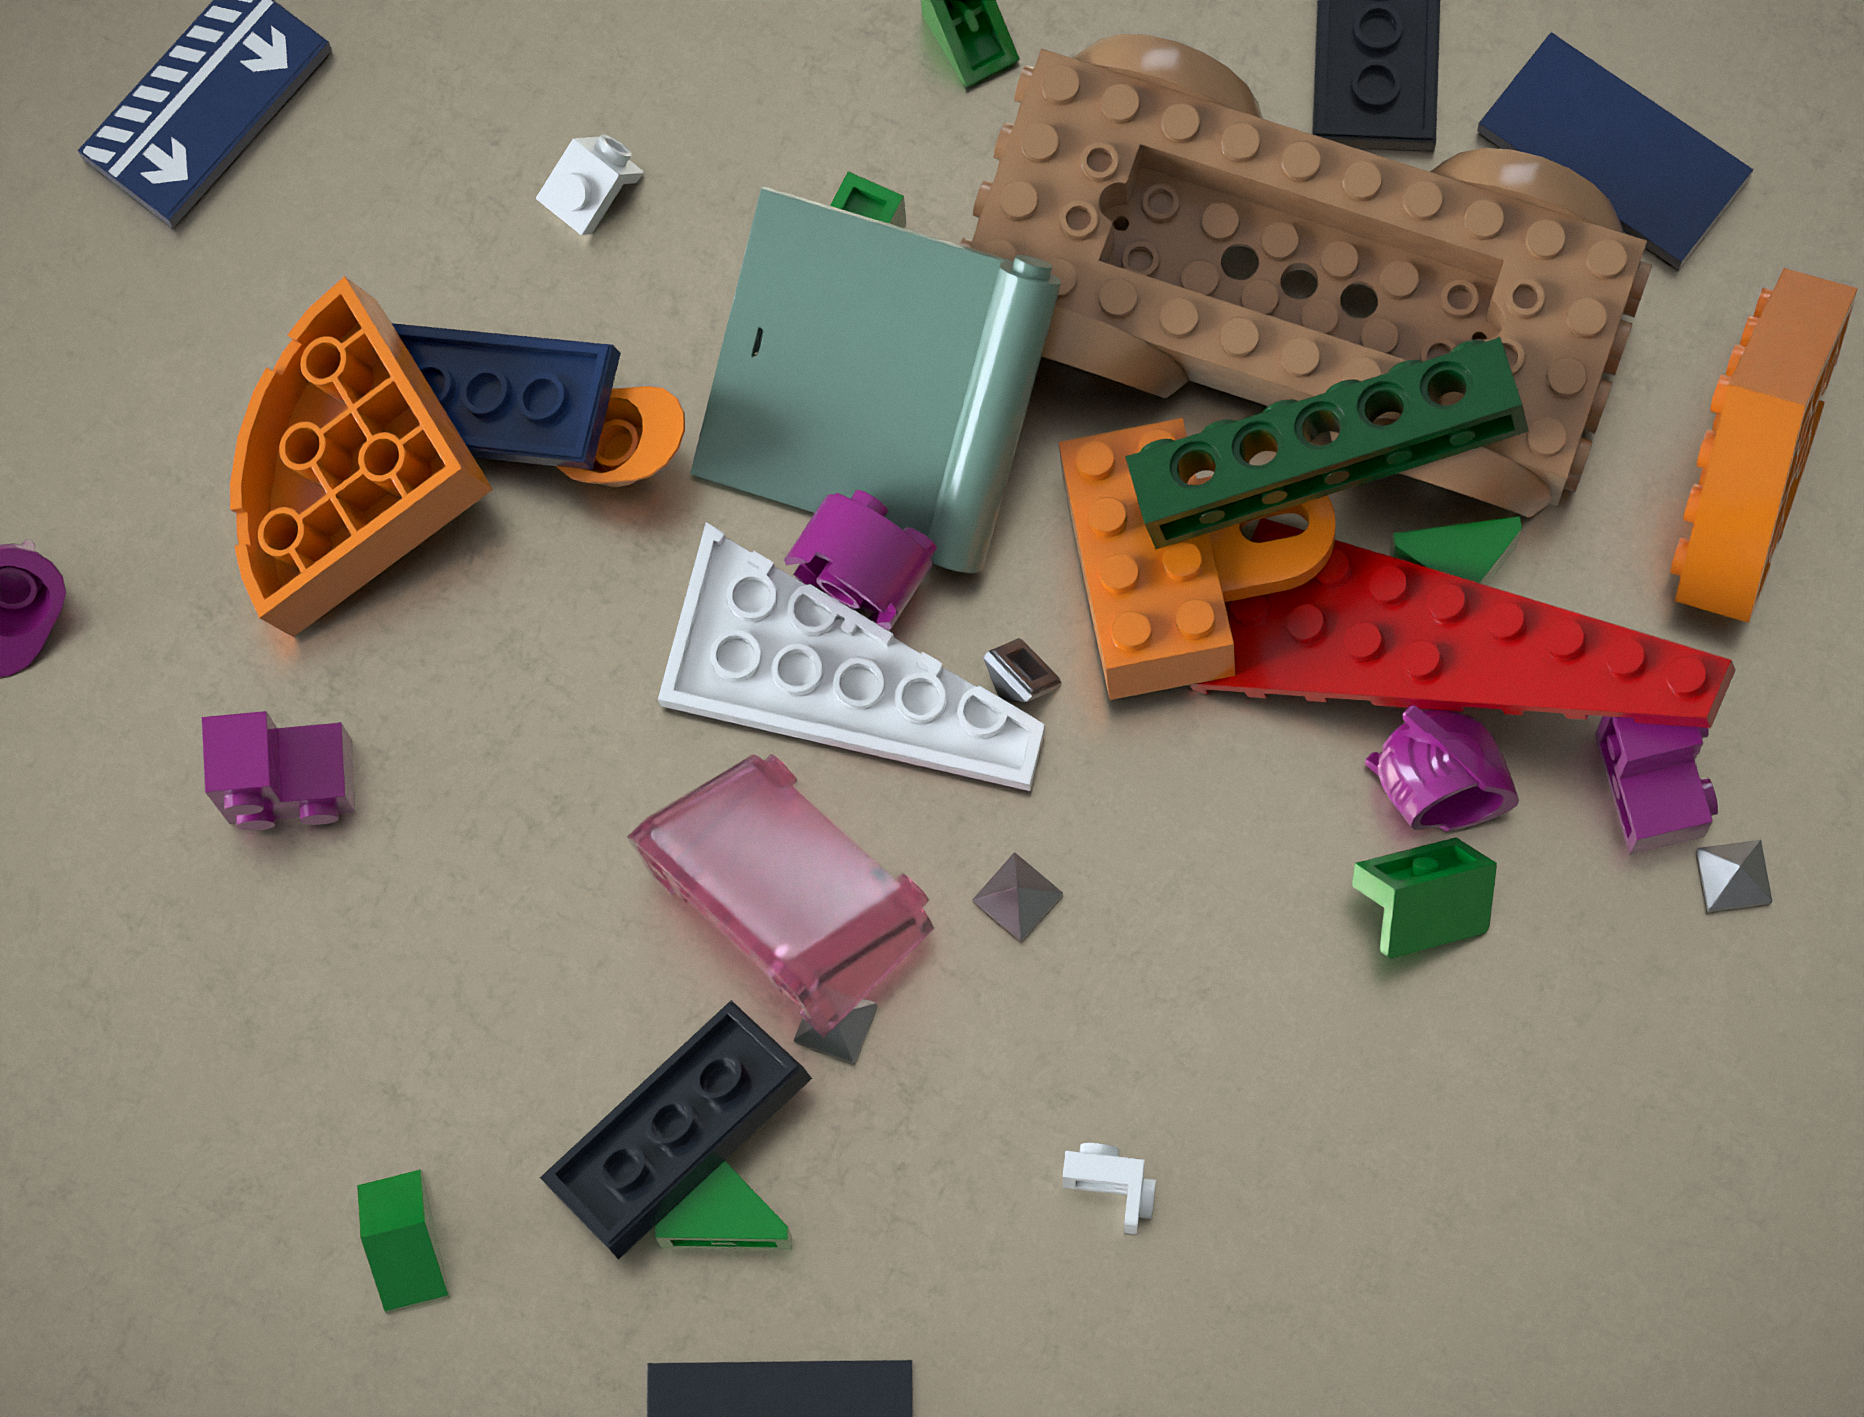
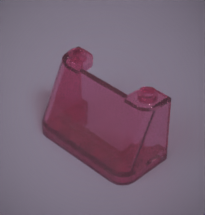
M751 754L645 818L627 835V838L650 875L671 895L676 892L677 896L685 903L689 901L766 973L772 985L778 991L784 992L796 1004L799 1003L802 1007V1010L799 1012L801 1017L824 1038L934 929L929 916L923 909L929 902V898L907 875L902 873L895 880L793 787L798 782L796 777L776 756L770 754L763 760L756 754Z

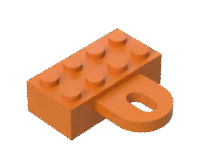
M1183 418L1058 442L1062 477L1109 700L1235 676L1234 643L1224 602L1296 588L1314 578L1324 568L1333 552L1336 537L1335 512L1329 496L1327 495L1155 549L1143 521L1125 456L1140 452L1145 445L1156 440H1178L1187 437ZM1194 474L1187 484L1201 485L1210 480L1212 476L1197 479L1196 474ZM1288 513L1300 515L1308 523L1307 529L1300 535L1262 543L1251 542L1241 533L1242 528L1252 520Z

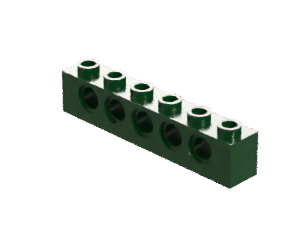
M1498 337L1489 341L1479 339L1466 341L1457 345L1450 353L1426 361L1417 359L1403 361L1393 366L1388 373L1363 381L1355 379L1344 380L1329 387L1325 393L1304 400H1281L1268 406L1263 413L1238 421L1233 419L1215 421L1207 425L1202 432L1178 440H1156L1145 445L1140 452L1125 456L1144 524L1155 549H1159L1529 432L1523 404L1501 338ZM1449 392L1464 394L1463 398L1453 405L1443 406L1436 403L1442 395ZM1386 412L1402 414L1396 422L1390 425L1380 426L1373 423L1378 416ZM1332 431L1339 433L1338 437L1327 445L1318 446L1311 444L1312 440L1323 432ZM1272 451L1277 453L1270 462L1264 465L1249 464L1250 460L1260 452ZM1200 471L1214 472L1211 479L1201 485L1187 484L1189 479Z

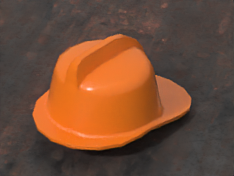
M652 386L612 389L593 469L557 466V468L572 480L598 483L614 488L631 485L640 479L651 477L670 462L679 450L684 436L685 412L678 398L664 388Z

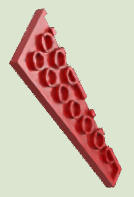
M1262 518L1250 541L1255 543L1268 542L1297 536L1305 530ZM1335 540L1333 552L1327 564L1314 578L1303 585L1286 591L1224 602L1234 643L1235 676L1191 684L1190 687L1193 691L1202 694H1208L1209 690L1245 692L1248 697L1267 698V694L1304 696L1307 701L1328 702V698L1369 700L1373 706L1408 708L1414 705L1419 709L1463 712L1464 707L1502 709L1503 713L1507 715L1524 716V711L1564 713L1567 719L1588 720V715L1633 718L1635 723L1711 728L1736 669L1732 660Z

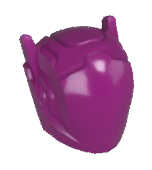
M1409 706L1403 713V720L1405 722L1388 737L1382 746L1383 751L1381 753L1373 752L1365 760L1366 766L1380 777L1381 785L1392 804L1414 830L1440 827L1444 831L1450 832L1474 826L1509 812L1519 802V797L1504 755L1494 736L1480 720L1470 714H1464L1462 711L1433 709L1421 711L1417 706Z

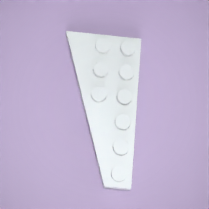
M707 522L705 523L658 696L660 706L1018 789L1031 790L1045 734V724L980 685L976 687L944 668L943 663L925 652H917L894 638L893 633L811 584L805 585L775 567L774 562L755 551H748L728 539L724 532Z

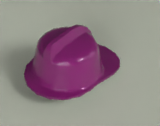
M25 539L21 545L16 543L0 544V677L13 675L30 665L41 651L62 610L66 597L63 575L52 561L36 551L35 543L28 539Z

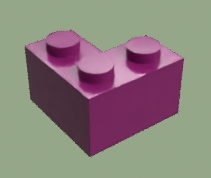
M267 711L202 717L205 793L229 824L236 823L238 829L248 831L269 829L275 826V820L300 818V822L304 824L321 825L336 822L339 819L338 814L356 812L352 739L342 722L277 728Z
M1602 716L1595 733V738L1629 855L1705 837L1713 822L1711 816L1718 814L1717 798L1713 785L1708 777L1700 779L1695 759L1700 754V749L1703 745L1702 739L1707 738L1709 735L1708 728L1635 723L1633 718Z

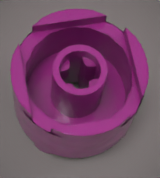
M856 490L851 498L839 493L828 494L784 558L785 564H800L793 574L800 582L805 585L811 584L851 609L860 608L870 613L869 620L886 630H890L933 565L931 557L937 550V547L932 540L921 532L910 527L902 530L885 518L888 512L887 507L874 496L864 491Z

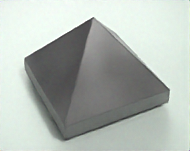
M1020 638L989 650L983 657L997 695L1003 700L1029 702L1057 689L1062 683L1053 670Z
M1761 840L1696 849L1707 912L1772 904Z
M1014 852L972 900L1022 942L1063 896V892Z
M817 981L795 1035L794 1042L854 1065L878 1004Z

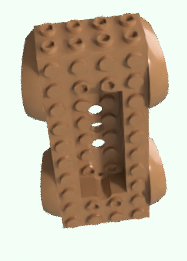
M1118 34L1101 38L1072 58L1041 48L1035 67L1024 66L1014 96V101L1020 103L1014 125L1006 122L1003 124L995 145L993 158L999 160L994 181L984 180L976 196L973 216L979 219L973 239L962 238L959 245L1014 261L1016 255H1026L1052 264L1051 274L1061 280V286L1042 357L1106 377L1162 398H1167L1189 380L1270 406L1281 400L1294 399L1300 401L1325 393L1329 387L1344 380L1355 379L1363 381L1388 373L1393 366L1403 361L1413 359L1426 361L1450 353L1453 348L1466 341L1476 339L1489 341L1500 337L1523 404L1529 432L1400 472V474L1485 501L1528 518L1548 507L1549 504L1558 506L1563 488L1576 492L1593 441L1581 438L1582 432L1585 430L1596 433L1613 384L1611 381L1601 379L1602 373L1605 372L1615 376L1633 324L1621 320L1622 314L1635 318L1652 268V264L1640 261L1647 241L1624 234L1620 220L1610 200L1593 183L1573 170L1541 156L1509 149L1482 148L1460 152L1443 161L1429 172L1265 120L1262 117L1259 103L1248 85L1230 68L1202 51L1174 40L1156 36ZM1236 246H1244L1251 249L1258 258L1259 264L1256 272L1245 280L1230 278L1224 273L1221 266L1223 255L1229 249ZM1294 270H1304L1314 276L1318 287L1310 297L1294 299L1289 297L1281 287L1284 276ZM1365 285L1375 292L1378 306L1373 314L1366 318L1357 319L1350 317L1344 312L1340 299L1343 292L1350 286ZM1449 392L1442 395L1436 403L1443 406L1453 405L1459 402L1464 394ZM1386 412L1378 416L1373 423L1380 426L1390 425L1396 422L1402 414ZM1330 431L1332 442L1338 437L1339 433Z

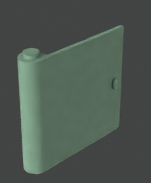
M763 186L760 190L690 474L814 513L828 494L839 493L851 498L856 490H861L881 501L888 509L885 518L902 530L906 527L913 528L934 542L937 550L931 557L932 563L958 572L979 573L983 571L1060 290L1061 280L1051 274L1052 264L1039 258L1016 255L1014 261Z

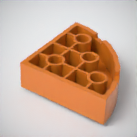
M1783 268L1773 290L1765 287L1762 288L1754 316L1748 317L1740 345L1736 344L1734 346L1726 374L1720 375L1712 398L1710 412L1716 413L1712 430L1708 429L1705 433L1696 467L1703 469L1699 483L1694 484L1691 489L1683 516V521L1693 523L1690 539L1680 538L1670 569V574L1680 577L1675 597L1676 602L1743 622H1750L1769 574L1770 561L1777 541L1782 538L1826 402L1819 400L1821 395H1825L1834 365H1837L1858 288Z
M345 276L306 310L287 334L292 340L283 350L273 370L267 367L253 390L237 437L230 480V510L236 513L237 539L239 545H234L242 581L259 618L292 637L299 634L493 490L377 299Z

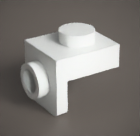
M600 135V137L573 138L536 199L580 235L592 234L623 184L637 183L644 172L629 160L632 156L630 150L610 136Z
M1097 1143L1081 1144L1080 1152L1066 1151L1063 1169V1188L1127 1195L1124 1233L1137 1235L1139 1218L1152 1219L1156 1185L1155 1179L1143 1178L1145 1160L1119 1157V1148Z

